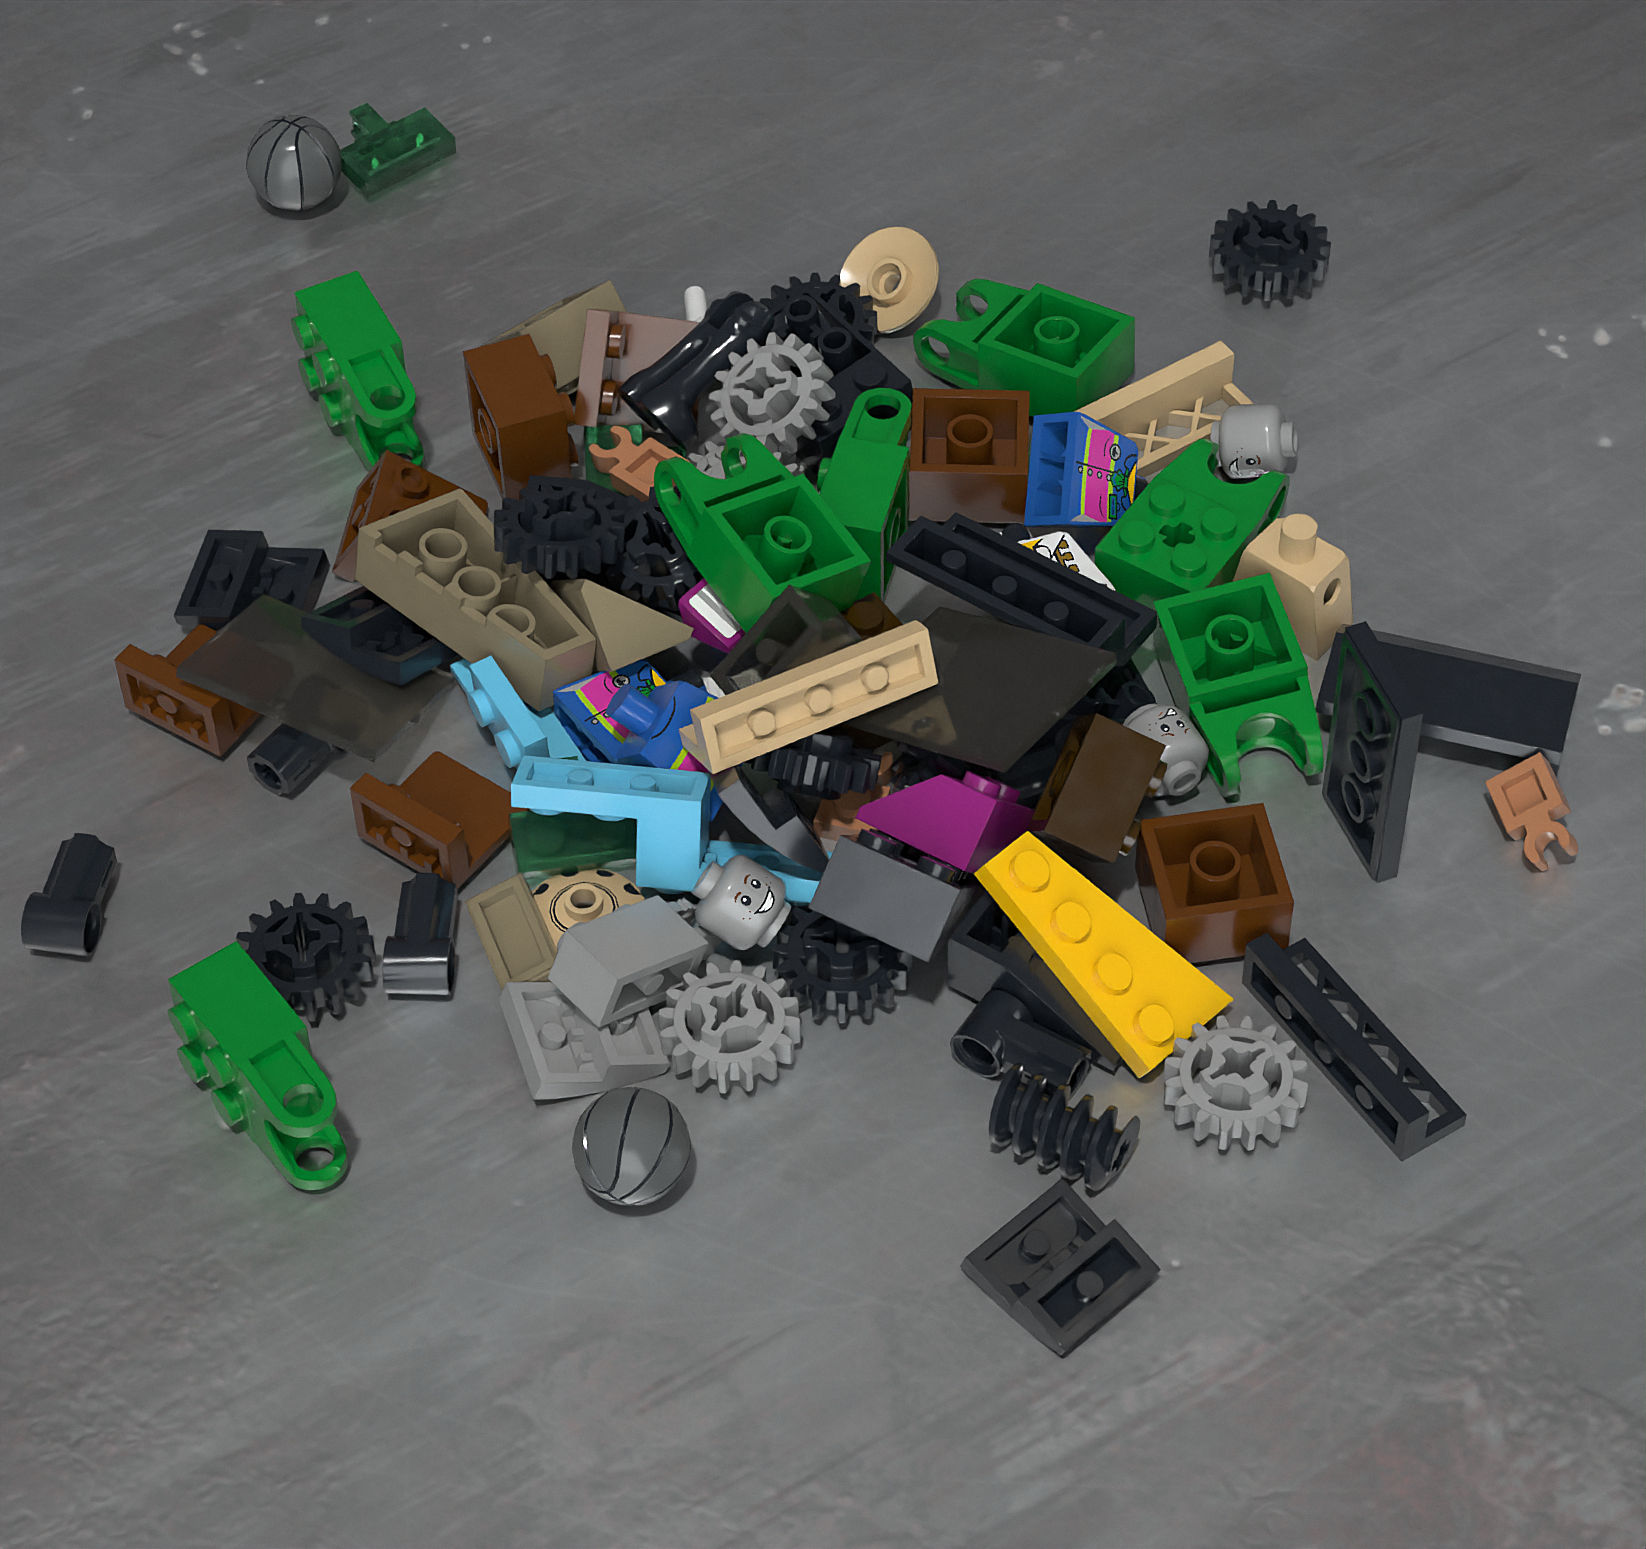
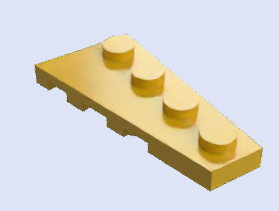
M1026 831L974 873L1138 1078L1150 1072L1173 1052L1174 1041L1177 1037L1188 1039L1191 1037L1192 1025L1196 1023L1202 1026L1205 1025L1234 1000L1029 831Z

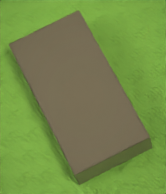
M521 872L465 901L501 990H503L506 982H551L548 976L558 951L529 883Z

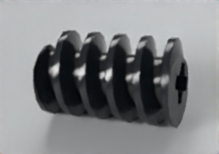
M1020 1062L1014 1064L1006 1072L994 1097L988 1128L989 1139L999 1147L1006 1146L1012 1141L1013 1151L1023 1158L1029 1157L1036 1152L1037 1162L1046 1169L1053 1168L1060 1163L1062 1175L1070 1180L1077 1179L1084 1173L1085 1185L1093 1191L1101 1190L1115 1177L1127 1161L1140 1131L1141 1121L1139 1117L1134 1116L1120 1130L1116 1128L1118 1108L1116 1106L1110 1105L1096 1119L1092 1117L1094 1096L1086 1094L1072 1108L1068 1106L1070 1085L1066 1083L1061 1084L1052 1096L1048 1097L1044 1095L1047 1082L1046 1074L1042 1072L1037 1073L1030 1083L1024 1086L1021 1084L1023 1064Z

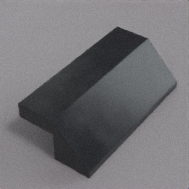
M957 512L943 526L920 516L886 552L887 562L1091 665L1124 666L1157 628V611Z
M1342 624L1336 631L1316 703V713L1330 716L1333 714L1343 632H1345V627L1351 625ZM1372 630L1423 712L1420 735L1524 758H1530L1540 752L1549 763L1560 765L1581 678L1580 673Z

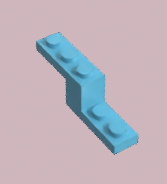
M524 755L511 783V807L530 808L533 812L541 815L572 812L593 814L594 817L604 821H619L625 818L637 819L636 886L652 887L666 894L692 891L697 880L712 861L723 866L730 858L736 855H745L785 882L786 902L791 904V906H806L811 903L823 876V873L787 858L768 845L709 840L710 773ZM826 851L830 859L833 852Z

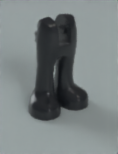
M739 291L730 292L723 299H715L706 310L705 316L699 324L650 367L631 375L617 389L618 394L647 425L656 431L660 428L676 445L687 451L699 437L697 424L691 412L694 403L712 383L718 380L715 377L717 371L728 372L732 369L733 364L728 357L731 352L743 357L748 353L747 340L753 338L759 346L763 343L774 326L775 319L765 305L754 301L749 295Z

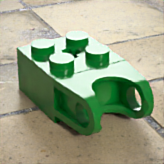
M357 270L294 292L298 316L291 318V326L296 341L305 354L304 358L298 359L299 371L306 388L309 391L318 390L320 406L330 427L337 425L340 427L347 441L368 471L373 468L386 450L392 453L407 454L412 458L410 462L424 468L426 463L422 443L413 426V417L418 407L414 387L406 374L402 340L359 271Z
M986 279L967 281L955 293L956 312L962 322L945 319L927 321L915 332L913 338L914 350L921 363L935 375L963 389L1029 391V416L1032 417L1034 415L1074 412L1117 391L1134 373L1135 317L1039 283L1031 290H1026ZM970 295L977 296L987 303L988 307L983 314L973 307ZM929 337L944 343L949 350L950 358L938 355L932 349Z
M890 388L870 389L858 396L838 439L832 458L824 457L822 459L818 473L817 491L871 560L854 601L875 592L885 603L897 567L886 561V552L909 528L910 458L909 447H906L911 426V402L902 392ZM878 405H889L899 411L896 416L890 419H876L867 413L869 409Z
M742 433L726 439L727 442L724 450L721 452V462L726 479L710 477L699 471L692 463L677 456L660 461L657 464L654 472V489L661 510L689 559L754 644L846 610L853 605L871 563L870 558L803 473L794 476L754 436ZM740 451L743 453L745 457V468L743 467L740 460ZM672 478L681 492V499L675 493Z
M1206 438L1198 439L1152 479L1095 547L1094 564L1113 585L1116 592L1153 609V601L1233 582L1243 551L1276 518L1280 517L1288 495L1290 477L1278 470H1273L1263 474L1257 480L1246 484L1224 482L1213 475L1218 464L1216 454L1220 446Z
M1266 573L1153 601V610L1157 611V628L1153 632L1155 651L1176 707L1181 708L1209 748L1208 762L1205 768L1219 792L1224 797L1241 793L1239 784L1241 774L1238 761L1245 753L1261 747L1276 748L1285 752L1306 776L1322 773L1324 768L1323 747L1308 678V666L1271 574Z
M235 941L169 978L168 982L174 1006L168 1009L167 1013L172 1026L183 1041V1046L177 1049L178 1057L185 1071L195 1083L204 1079L213 1090L211 1098L223 1120L229 1126L238 1122L251 1140L256 1143L288 1182L295 1187L305 1190H318L338 1181L348 1167V1154L342 1136L333 1124L338 1111L335 1090L312 1057L306 1025L241 945ZM322 1147L328 1149L334 1157L330 1164L317 1171H307L296 1164L299 1155L309 1148Z

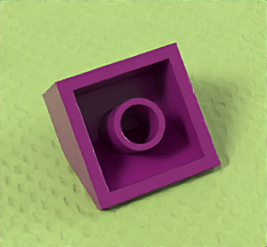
M967 770L963 780L941 774L860 806L855 818L963 871L975 873L1026 832L1035 811L1017 803L1021 791L986 776L985 778Z

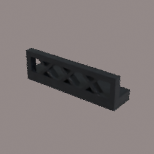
M1268 933L1246 944L1242 984L1401 1162L1465 1126L1467 1114L1306 938L1297 941L1283 950ZM1301 963L1317 980L1316 986L1297 965ZM1341 1013L1348 1014V1016L1357 1024L1356 1030L1341 1015ZM1380 1057L1387 1058L1397 1068V1075ZM1421 1102L1428 1103L1437 1112L1439 1117L1428 1122L1430 1111Z

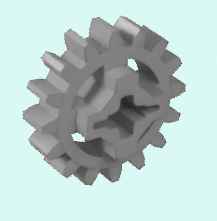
M775 332L769 333L765 346L760 347L751 338L747 340L748 353L745 356L741 357L734 352L728 355L733 367L730 372L717 371L715 377L723 384L722 390L709 393V400L719 408L710 416L712 421L722 429L720 434L725 439L746 433L758 439L772 454L778 451V446L783 445L789 452L794 453L797 451L796 438L803 434L811 440L816 437L815 431L811 427L815 419L820 421L828 420L830 415L821 407V404L824 401L835 398V391L826 383L834 375L823 362L824 358L810 343L805 345L794 334H790L784 342ZM790 366L799 368L802 377H796L790 371ZM743 414H747L754 421L753 426L745 424Z
M734 960L729 972L720 973L718 967L711 962L706 965V977L699 979L694 974L687 972L683 975L684 991L671 988L667 990V1008L659 1009L658 1014L661 1050L663 1055H672V1067L676 1074L692 1069L693 1086L699 1088L709 1078L717 1080L719 1093H726L731 1081L740 1080L745 1090L750 1091L753 1090L754 1086L753 1076L760 1073L765 1078L773 1081L777 1078V1061L786 1064L793 1062V1044L800 1043L801 1040L798 1000L796 997H787L786 981L783 978L767 984L766 967L760 965L750 975L742 973L740 960ZM767 1015L771 1019L772 1024L767 1022ZM687 1028L693 1030V1038L688 1033Z
M1224 1015L1217 1016L1216 1030L1210 1032L1199 1023L1192 1025L1191 1041L1177 1037L1173 1045V1056L1167 1057L1165 1060L1163 1077L1165 1082L1164 1102L1165 1104L1175 1105L1174 1122L1177 1125L1193 1121L1195 1123L1193 1138L1197 1141L1202 1140L1209 1133L1218 1135L1219 1149L1223 1150L1227 1149L1231 1138H1241L1247 1150H1254L1255 1138L1259 1134H1263L1273 1143L1279 1141L1281 1124L1292 1128L1297 1125L1299 1109L1305 1107L1308 1083L1305 1082L1307 1063L1305 1060H1295L1297 1044L1294 1040L1277 1044L1275 1042L1277 1027L1271 1024L1264 1028L1261 1033L1252 1030V1017L1244 1016L1239 1027H1230ZM1200 1066L1202 1071H1200L1199 1082L1194 1084L1192 1076ZM1277 1081L1279 1090L1271 1098L1268 1095L1271 1091V1083Z

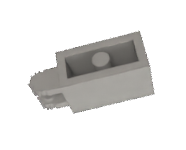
M656 895L633 905H622L612 913L586 923L578 922L569 927L557 943L558 953L548 979L599 1028L666 1000V992L669 988L684 991L683 975L687 972L696 975L701 961L715 953L722 940L701 926L696 928L690 926L696 917V907L687 899L683 898L677 902L666 903Z

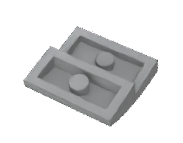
M506 982L498 999L533 1100L582 1096L628 1086L665 1073L670 1064L667 1056L662 1053L661 1040L648 1007L598 1028L552 982Z

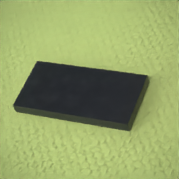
M1364 621L1345 627V632H1343L1322 795L1373 880L1375 879L1376 883L1397 877L1423 712L1371 628Z

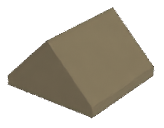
M587 579L552 580L549 586L597 639L592 671L612 672L689 640L694 629Z

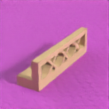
M1220 340L1074 412L1084 413L1134 441L1138 450L1144 451L1143 457L1138 459L1136 475L1145 478L1168 466L1198 439L1206 438L1210 440L1213 421L1220 420L1221 416L1203 414L1202 408L1220 399L1228 406L1254 403L1232 383L1235 353ZM1168 425L1190 428V433L1179 439L1156 436L1157 430Z
M917 620L690 709L693 724L679 729L682 745L712 774H715L938 684L928 628Z

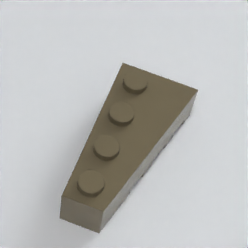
M461 488L359 528L355 580L472 664L492 656L518 696L536 710L541 711L554 705V690L592 675L597 639L535 570L524 574L521 572L522 562L514 564L503 562V552H495L494 524Z

